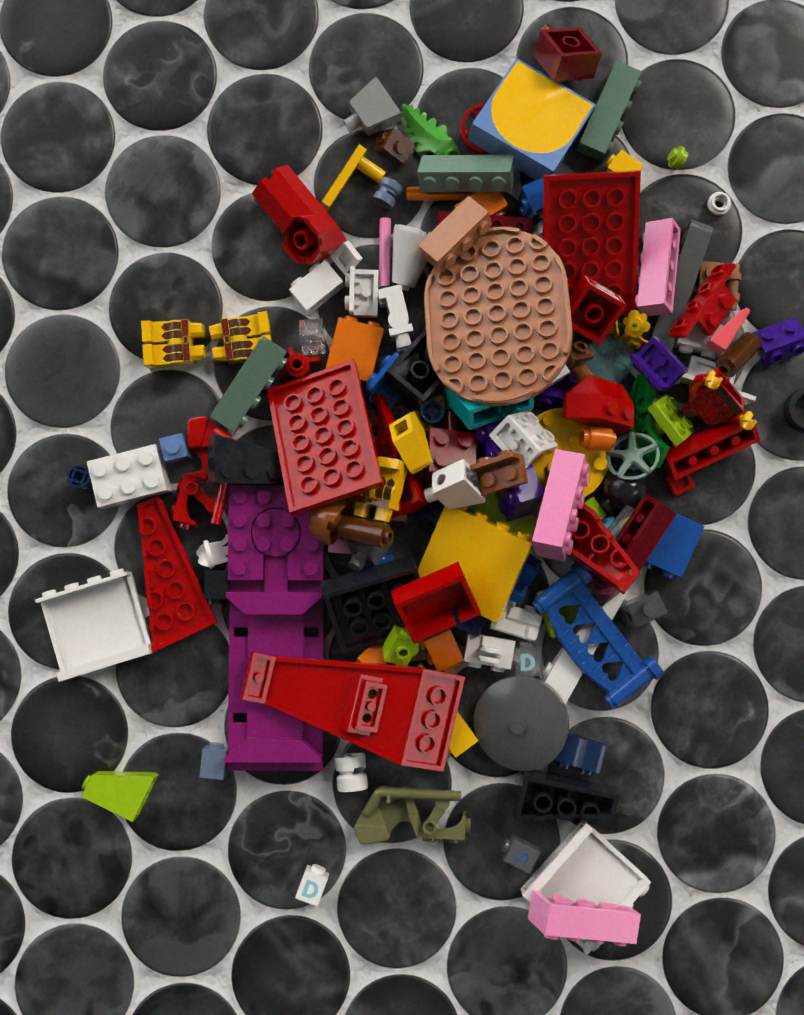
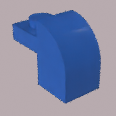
M531 554L528 555L509 598L510 601H514L519 605L542 564L541 560Z

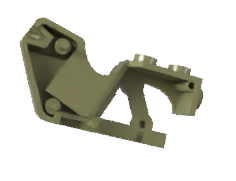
M379 785L375 788L354 826V831L359 843L362 845L382 842L390 838L393 828L398 823L406 821L412 824L416 837L422 838L425 842H436L437 839H446L448 843H460V840H465L466 833H470L471 818H466V811H463L462 819L457 825L450 828L437 829V823L444 811L449 807L450 801H461V791ZM414 799L436 800L434 809L422 826Z

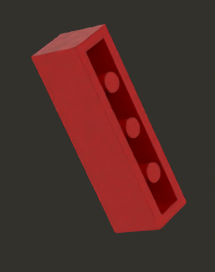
M718 423L688 437L678 446L670 445V449L662 463L663 469L676 481L760 441L756 424L751 430H745L738 423Z

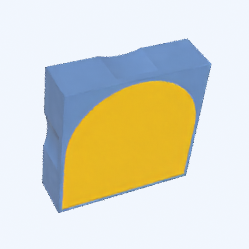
M516 58L472 123L467 140L491 155H514L515 168L530 178L538 180L543 178V175L556 173L568 149L575 143L589 121L596 104L556 81L554 82L550 77Z

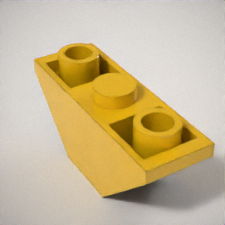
M417 409L389 425L392 441L411 474H415L433 463L421 415Z

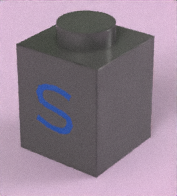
M513 834L510 839L504 841L501 848L502 857L505 862L529 874L540 854L537 846Z

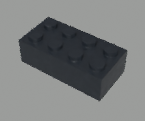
M426 328L387 370L383 382L418 411L423 403L429 400L443 384L430 362Z

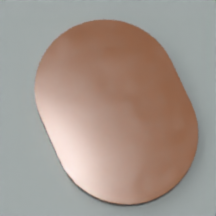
M491 227L484 235H480L473 242L472 247L468 251L463 252L456 259L453 266L447 268L442 273L434 267L431 274L428 275L424 292L428 355L435 373L450 391L473 403L487 406H504L535 396L557 378L570 355L573 327L566 271L559 255L555 253L545 240L535 234L532 235L520 231L519 228Z

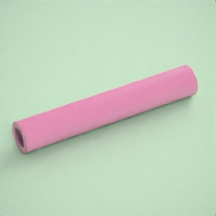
M380 218L379 288L390 287L391 219Z

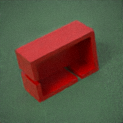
M459 561L391 591L395 607L403 623H405L413 643L456 626L457 624L451 610L454 607L457 610L461 623L481 615L476 598Z

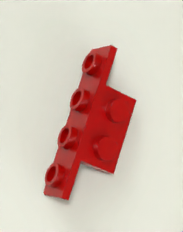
M734 263L720 264L712 269L707 281L700 286L697 295L688 303L682 316L674 323L669 333L671 338H686L695 325L700 328L705 336H712L737 301L724 285L736 268Z

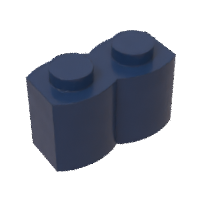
M568 733L562 751L554 760L557 761V766L570 769L571 766L580 768V773L593 776L594 773L600 774L608 746Z

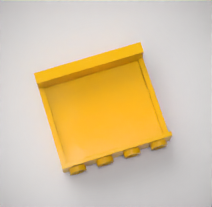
M444 506L419 565V577H424L459 561L476 598L481 616L498 623L504 619L507 612L504 609L531 548L534 547L531 540L532 536L523 531L516 533L510 530L511 526L502 521L495 523L488 519L489 515L478 510L474 513L467 509L468 506L455 509H447Z

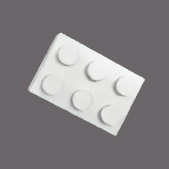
M156 444L87 461L97 507L107 509L172 492L162 449Z

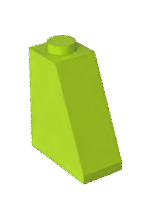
M97 771L92 776L88 775L82 785L84 792L81 797L133 822L138 818L159 774L155 772Z

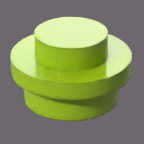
M679 146L677 149L673 148L669 153L667 160L669 161L668 166L670 168L680 169L687 160L688 152L685 151L683 146Z

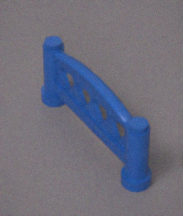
M575 562L570 566L571 570L535 597V601L532 604L540 614L543 612L548 614L552 628L568 656L588 678L607 692L604 699L613 709L614 707H619L651 680H658L664 675V671L650 655L643 660L640 659L585 586L593 580L588 570ZM579 605L573 623L567 624L565 616L559 614L560 607ZM593 624L588 641L581 643L579 635L574 634L573 628L576 625ZM608 642L603 659L596 662L594 654L588 652V646L590 644ZM622 661L617 678L613 681L609 680L608 673H604L602 670L603 664Z

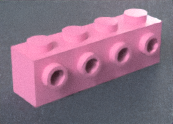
M673 218L646 222L645 232L642 234L641 272L638 274L639 291L638 295H636L635 303L637 308L647 316L673 313L681 233L680 227Z

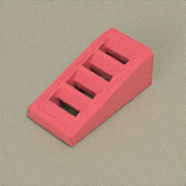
M747 307L742 309L706 342L705 346L717 354H722L727 350L750 313V309Z

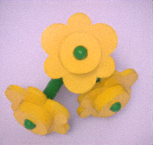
M632 310L629 312L628 317L624 318L623 322L618 323L616 321L608 334L615 340L619 337V328L625 327L624 332L626 334L622 340L627 342V346L632 349L643 348L648 341L641 336L643 332H647L650 329L648 321L654 316H647L645 313L640 314L639 311Z

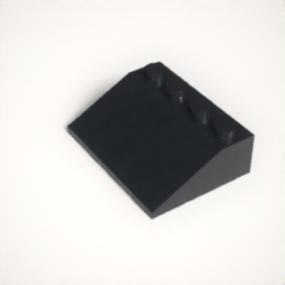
M413 555L368 567L360 572L355 571L321 581L323 598L342 655L385 643L394 625L405 627V623H403L395 607L391 591L420 578Z

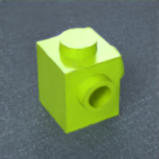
M393 626L382 646L384 661L400 666H408L412 657L417 655L420 645L418 642L413 643L406 627Z

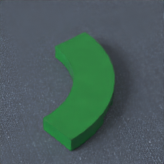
M637 374L631 392V400L634 404L633 432L646 434L655 440L660 450V459L656 468H660L670 447L659 436L653 416L647 409L653 404L656 390L649 385V379L646 376ZM636 438L639 445L638 448L652 445L645 439ZM654 450L643 457L653 465L656 452Z

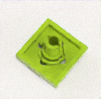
M666 394L647 409L657 421L655 422V427L659 436L666 433L673 444L678 446L694 432L691 420L686 419L679 411V405L676 400Z

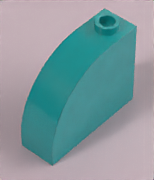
M443 384L444 401L469 430L504 419L507 415L534 408V396L515 404L487 406L467 401L454 394Z

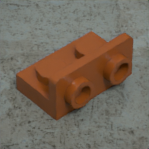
M513 450L501 451L498 453V456L493 458H480L477 460V463L470 465V471L477 472L481 496H489L529 483L523 455L515 453Z

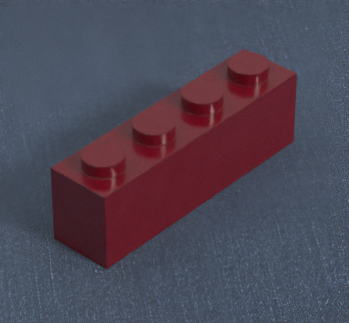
M646 494L615 539L639 571L677 515L662 502ZM593 573L594 576H596L597 578H599L615 590L619 591L622 594H625V592H623L619 588L615 587L614 585L610 584L606 580L602 579L601 577Z

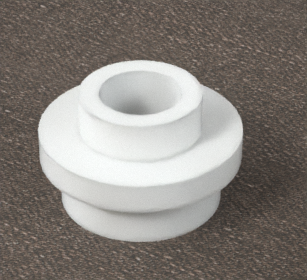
M716 192L709 197L707 206L712 214L723 215L730 209L731 200L726 193ZM716 201L721 202V208L715 205Z

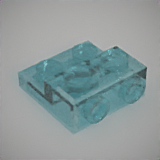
M607 334L600 345L593 342L589 346L594 353L593 359L581 362V364L586 363L594 376L615 383H619L634 368L632 365L633 361L629 358L630 355L609 334Z

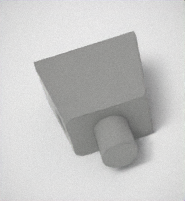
M375 77L350 100L349 106L352 115L343 120L350 133L361 126L366 135L370 136L401 122V112L378 78Z

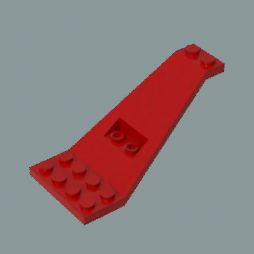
M251 651L240 699L269 705L397 764L444 772L465 677L422 667L276 656ZM373 689V694L369 697L368 693ZM367 713L368 717L363 721V715Z

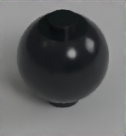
M628 468L624 476L632 477L642 473L638 469L633 471ZM609 472L601 482L600 494L602 499L598 504L610 517L614 513L622 515L633 513L643 496L647 495L646 477L637 480H624Z

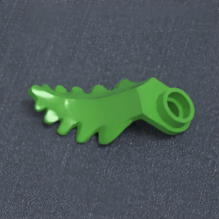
M403 104L401 106V117H404L401 125L407 126L403 133L405 135L412 134L409 140L414 144L418 143L415 148L416 153L432 152L434 155H449V153L451 155H461L453 139L448 136L446 125L436 127L437 120L432 118L427 121V114L423 112L420 115L419 108L413 110V105Z

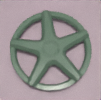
M633 431L618 437L615 447H612L609 452L606 451L609 470L616 477L624 480H637L649 475L656 468L660 459V450L655 440L646 434L634 433ZM635 438L645 439L652 445L637 448ZM628 439L626 450H613L620 442ZM655 450L656 458L652 467L649 468L643 460V456ZM611 456L623 459V463L617 472L611 465ZM629 467H638L644 472L638 476H624Z

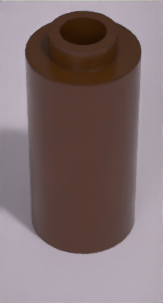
M751 332L743 333L717 359L716 368L718 367L726 377H734L760 350V339Z
M345 515L341 517L337 526V536L339 539L379 548H386L388 544L392 543L394 537L393 530H391L389 524Z

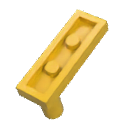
M360 144L321 202L322 207L327 212L356 168L378 184L386 174V171L364 157L367 149Z

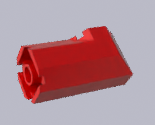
M289 165L275 168L271 172L274 176L269 180L266 176L260 180L252 195L256 203L282 235H284L283 249L294 263L299 264L304 262L311 265L331 257L342 243L347 241L339 226Z

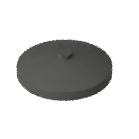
M512 675L494 682L481 695L474 712V730L481 748L493 761L508 769L531 771L546 766L562 751L569 733V716L560 695L546 682L532 676Z

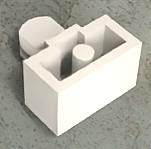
M467 634L463 659L465 662H468L467 666L481 668V665L491 666L490 670L504 673L505 669H511L516 641L482 634L478 637Z

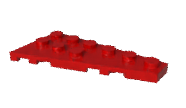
M160 495L137 505L143 547L142 557H144L147 606L149 607L150 616L149 626L152 635V653L218 623L208 599H204V590Z

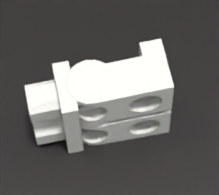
M400 284L378 290L380 308L387 307L389 315L390 343L395 342L398 353L404 352L411 345L410 338H413L412 323L408 324L409 317Z

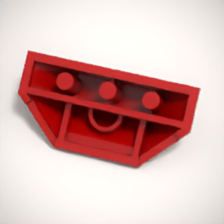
M590 374L563 395V419L587 426L612 428L613 433L622 436L634 429V404L623 385Z

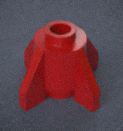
M289 347L287 350L290 356L285 363L286 368L277 377L280 382L289 377L295 380L309 375L311 367L321 363L319 356L307 358L303 354L294 353L292 348ZM299 363L301 367L296 369L295 365Z

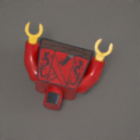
M718 367L707 374L695 376L689 388L688 402L690 405L683 408V414L686 419L690 421L700 416L709 425L733 422L740 424L745 430H751L755 426L757 420L751 419L753 413L751 411L743 413L744 398Z

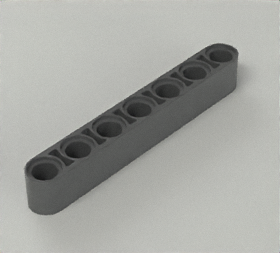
M690 220L678 253L673 313L656 315L647 340L648 342L653 336H657L672 351L676 338H671L669 333L674 323L686 310L713 232L712 226Z

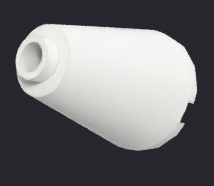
M395 224L393 232L392 283H396V285L401 284L402 290L409 292L410 287L415 288L428 262L422 257L418 244L431 232L426 234V232L418 228Z

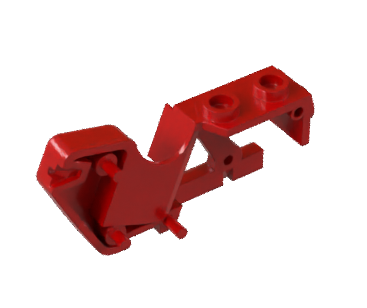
M207 416L194 417L188 420L187 446L200 457L202 467L198 472L185 473L183 480H179L177 485V493L179 494L177 503L174 502L171 508L172 520L179 523V528L192 530L193 526L199 528L200 525L191 520L188 515L187 502L189 495L194 496L205 506L207 511L212 512L211 524L220 525L230 484H220L216 499L210 498L195 482L208 480V436L218 434L232 438Z

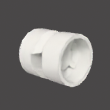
M347 753L335 756L336 771L340 772V775L337 776L338 791L355 792L367 789V774L363 772L366 768L365 753Z

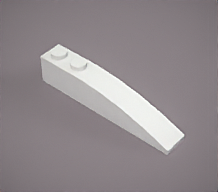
M617 591L600 604L611 620H613L628 593L627 591L625 594ZM593 624L579 625L574 631L575 635H579L581 643L588 641ZM599 643L590 644L588 652L594 654ZM562 647L552 663L548 662L544 667L542 674L545 676L542 681L550 685L560 695L564 704H566L583 672L576 666Z

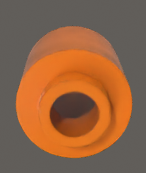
M588 426L580 431L579 444L580 447H585L586 450L609 452L616 445L617 436L616 433H613L612 428Z

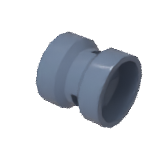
M383 177L379 184L380 189L375 192L372 199L381 207L391 210L396 203V196L400 195L403 187L395 180Z

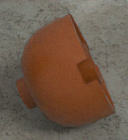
M340 500L308 511V525L314 538L328 546L330 544L333 545L339 539L337 536L339 520L344 515H351V503Z

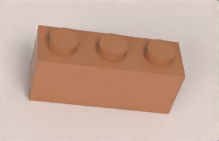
M468 196L418 244L422 257L441 273L453 266L456 259L463 252L468 251L480 235H484L492 225L489 212Z

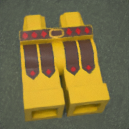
M267 311L257 312L258 314L244 317L221 319V323L209 326L211 340H224V346L212 348L214 361H227L229 365L245 363L262 336L272 341Z
M188 319L159 322L141 321L142 342L145 343L142 344L143 363L148 369L195 365V361L207 358L204 345L194 346V338L205 337V326L202 323H191Z
M378 457L384 486L352 496L350 501L355 502L354 516L369 519L371 506L376 507L374 519L389 523L393 510H399L400 504L398 503L401 498L408 468L405 462L399 459Z

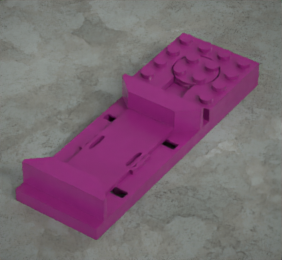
M229 485L228 580H230V592H226V598L230 600L228 754L224 757V763H228L227 771H323L324 730L269 705L240 699L251 651L276 656L324 659L325 601L322 594L321 581L325 580V545L311 534L307 512L295 516L289 513L284 485ZM236 627H248V637H236ZM304 628H319V637H304ZM235 713H247V722H235Z

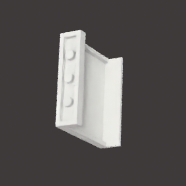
M123 568L109 572L110 577L102 579L101 575L87 579V584L79 586L78 582L64 586V591L58 593L56 589L41 593L42 598L35 599L36 603H41L60 668V672H56L59 682L152 653V639L132 572H124Z
M582 819L521 887L520 891L522 896L529 902L532 890L541 891V894L548 898H552L554 893L563 895V897L571 899L573 902H576L577 898H583L596 903V906L601 901L633 908L635 900L647 893L651 881L588 822ZM588 939L576 942L582 947L586 955L591 951L597 950L601 945L593 943Z

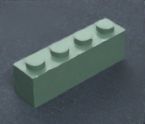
M616 60L579 142L577 152L600 162L604 155L609 156L614 146V142L611 141L613 134L618 135L624 123L620 121L622 114H628L633 103L629 98L632 93L637 94L642 81L638 80L641 74L640 70Z
M422 155L417 175L420 192H512L516 172L514 155Z
M262 336L210 417L233 432L237 426L242 428L249 418L245 415L249 408L255 409L260 402L261 397L258 395L263 388L267 390L272 384L274 378L271 375L275 369L280 371L286 363L287 359L284 358L286 350L265 336Z

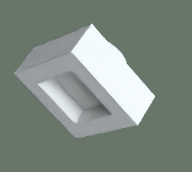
M349 241L343 242L331 256L344 275L350 273V266L356 267L363 259Z

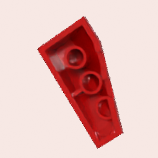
M583 503L582 509H578L577 517L579 518L577 531H572L571 555L567 554L566 556L623 592H626L640 575V571L614 539L612 533L600 520L598 514Z

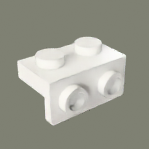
M350 266V273H346L345 286L350 287L349 296H345V310H349L351 317L378 318L379 270L355 269V266Z

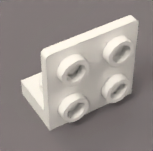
M528 411L507 415L489 435L502 451L513 450L515 453L522 454L525 468L541 453L553 450L558 446L554 441L553 434L543 429L538 423V418Z

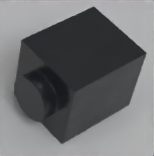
M205 571L204 599H211V604H225V599H227L226 592H230L228 571Z

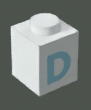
M316 864L312 866L307 865L295 898L318 907L329 873L325 872L326 869Z

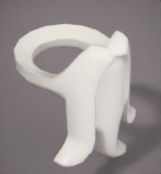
M226 534L224 539L218 542L209 543L208 540H204L196 552L199 557L198 563L211 569L214 568V565L228 562V557H225L228 555V546L223 547L228 542V535Z

